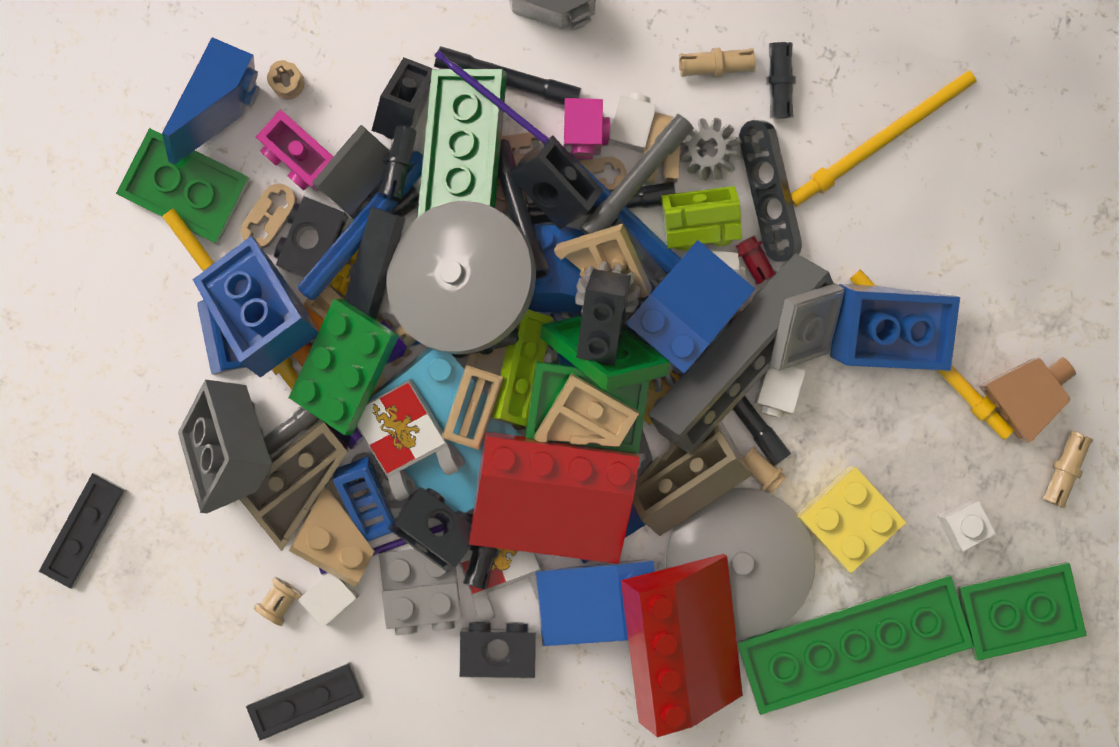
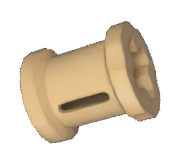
M280 60L270 66L267 81L277 96L290 100L302 93L305 85L304 77L294 63ZM284 73L291 77V85L288 87L281 83V75Z
M275 576L271 581L273 584L272 588L262 603L255 605L254 610L272 623L282 626L285 622L284 615L293 601L299 599L302 593L288 582Z

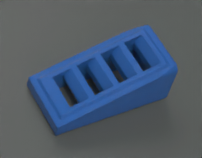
M364 457L337 468L334 472L333 482L353 523L366 541L369 542L392 533L387 528L394 520V516L369 457ZM364 477V478L361 479V480H358V481H355V482L349 484L350 481H353V480H355V479ZM369 488L370 493L357 498L354 497V493ZM376 502V507L360 512L359 508ZM382 515L383 521L366 527L365 521Z

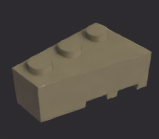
M322 420L272 458L271 472L264 478L257 492L239 499L281 551L348 452L345 442L330 425Z
M721 421L691 455L676 444H673L662 458L657 456L636 481L633 505L641 520L656 534L661 536L753 474Z

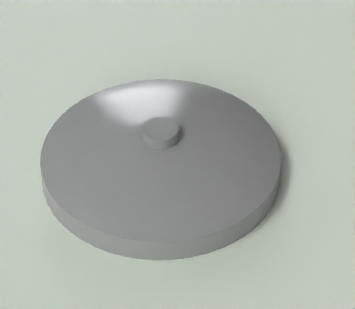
M449 202L426 211L416 218L401 234L387 269L388 300L399 324L411 337L421 344L444 353H474L497 344L507 337L521 322L534 294L536 265L526 236L516 223L505 214L479 202Z
M732 488L674 527L667 546L666 568L720 554L727 555L736 637H751L768 633L780 627L801 608L813 584L815 552L808 529L796 517L798 514L789 505L764 491L750 488Z

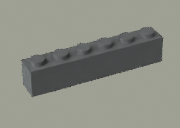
M797 253L787 263L783 264L767 285L754 295L752 301L744 310L730 321L728 327L721 335L708 345L698 360L679 377L675 385L656 401L648 416L658 432L691 455L771 367L770 361L785 299L834 284L829 271Z

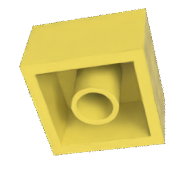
M854 466L846 468L799 511L796 516L842 569L849 573L856 570L907 523Z

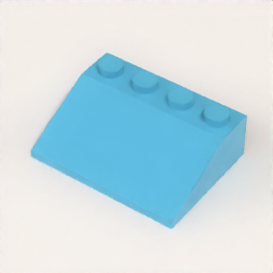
M428 347L371 395L369 401L412 379L441 429L444 431L464 368L452 354ZM472 378L453 431L455 434H459L476 384ZM483 391L467 434V438L470 439L474 437L487 399ZM490 416L486 431L520 436L511 424L492 419ZM449 440L464 458V465L452 475H446L443 472L436 452L403 469L414 480L417 488L421 486L425 490L427 488L435 490L445 499L444 504L455 512L460 510L466 513L474 507L483 440L479 450Z

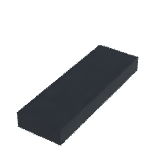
M371 206L344 300L376 320L387 285V269L399 243L406 218Z
M92 473L38 572L73 589L127 490L96 473Z
M349 662L250 703L246 706L259 741L362 699L364 694L352 664Z

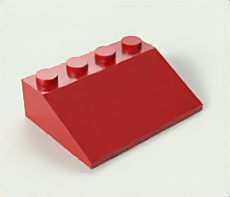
M485 431L469 545L619 564L635 494L640 457L637 453L552 441L539 442L524 436Z
M720 554L621 580L638 722L658 738L692 728L743 696L727 555Z

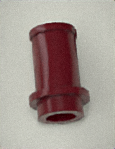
M755 235L735 247L738 251V257H742L755 280V284L758 285L764 282L765 279L768 280L776 275V271L772 268L760 246L763 242L761 240L757 241Z

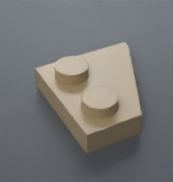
M623 224L558 243L554 249L557 257L561 260L566 257L581 270L579 274L581 277H585L586 269L590 266L599 270L600 264L606 261L610 269H614L617 264L621 263V273L633 272L635 276L633 283L640 285L641 291L639 297H637L638 299L649 296L652 291V286Z
M571 373L534 438L539 442L552 440L570 441V444L586 445L587 443H598L601 446H620L639 412Z
M326 487L323 488L315 499L289 549L293 554L353 587L359 583L374 553L372 547L331 491Z

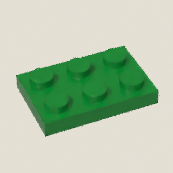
M149 128L116 194L161 217L174 208L191 232L218 245L251 179L195 150L177 164L168 162L163 135Z
M333 299L288 398L344 436L353 435L399 335L345 300Z
M582 315L541 325L540 338L606 391L618 390L623 386L639 382L645 383L651 379L668 375L670 361L625 327L615 365L576 358Z
M536 361L525 431L526 438L535 439L534 435L571 373L639 412L620 446H601L598 443L574 445L639 453L650 381L623 386L618 390L606 391L586 374L578 370L576 366ZM552 441L570 444V441Z
M1069 562L958 586L965 620L974 645L972 648L974 659L977 661L1087 636Z

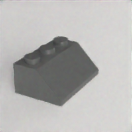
M205 379L178 430V435L200 513L208 514L257 492L264 478L271 472L272 458L268 454L263 439V430L259 426L255 414V405L251 401L247 386Z

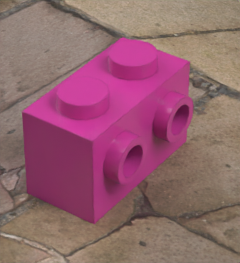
M565 98L564 148L578 161L593 160V155L601 154L602 145L608 146L610 137V117H603V99Z
M280 109L256 135V138L264 145L260 152L275 166L282 161L292 170L287 176L303 191L310 186L317 193L318 189L312 182L334 156Z

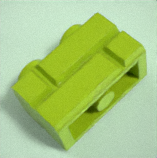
M735 186L661 195L664 235L668 249L675 248L680 251H688L697 240L703 244L712 243L715 246H726L732 243L733 240L742 239L740 201Z

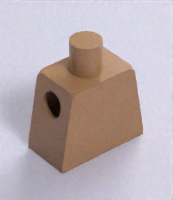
M1061 357L1049 367L1040 358H1034L984 382L979 388L996 405L995 409L999 415L1014 429L1013 434L1019 442L1030 443L1069 403L1070 397L1062 385L1074 377L1076 371L1064 357Z

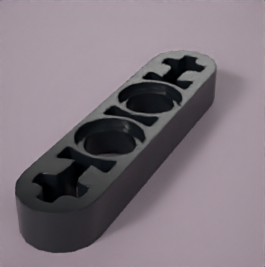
M750 120L740 129L739 137L742 141L740 147L764 249L767 256L774 261H789L795 253L800 254L802 240L777 132L770 122ZM757 131H763L764 138L759 139V143L753 142L752 136L756 135ZM762 151L769 152V156H759L757 158L755 156L756 153H762ZM765 162H768L774 170L773 178L768 183H764L759 177V169ZM773 198L778 199L782 205V213L777 219L771 218L767 212L768 203ZM784 223L786 225V228L772 229V225H783ZM782 239H788L789 246L785 247L784 250H778L777 243H780Z

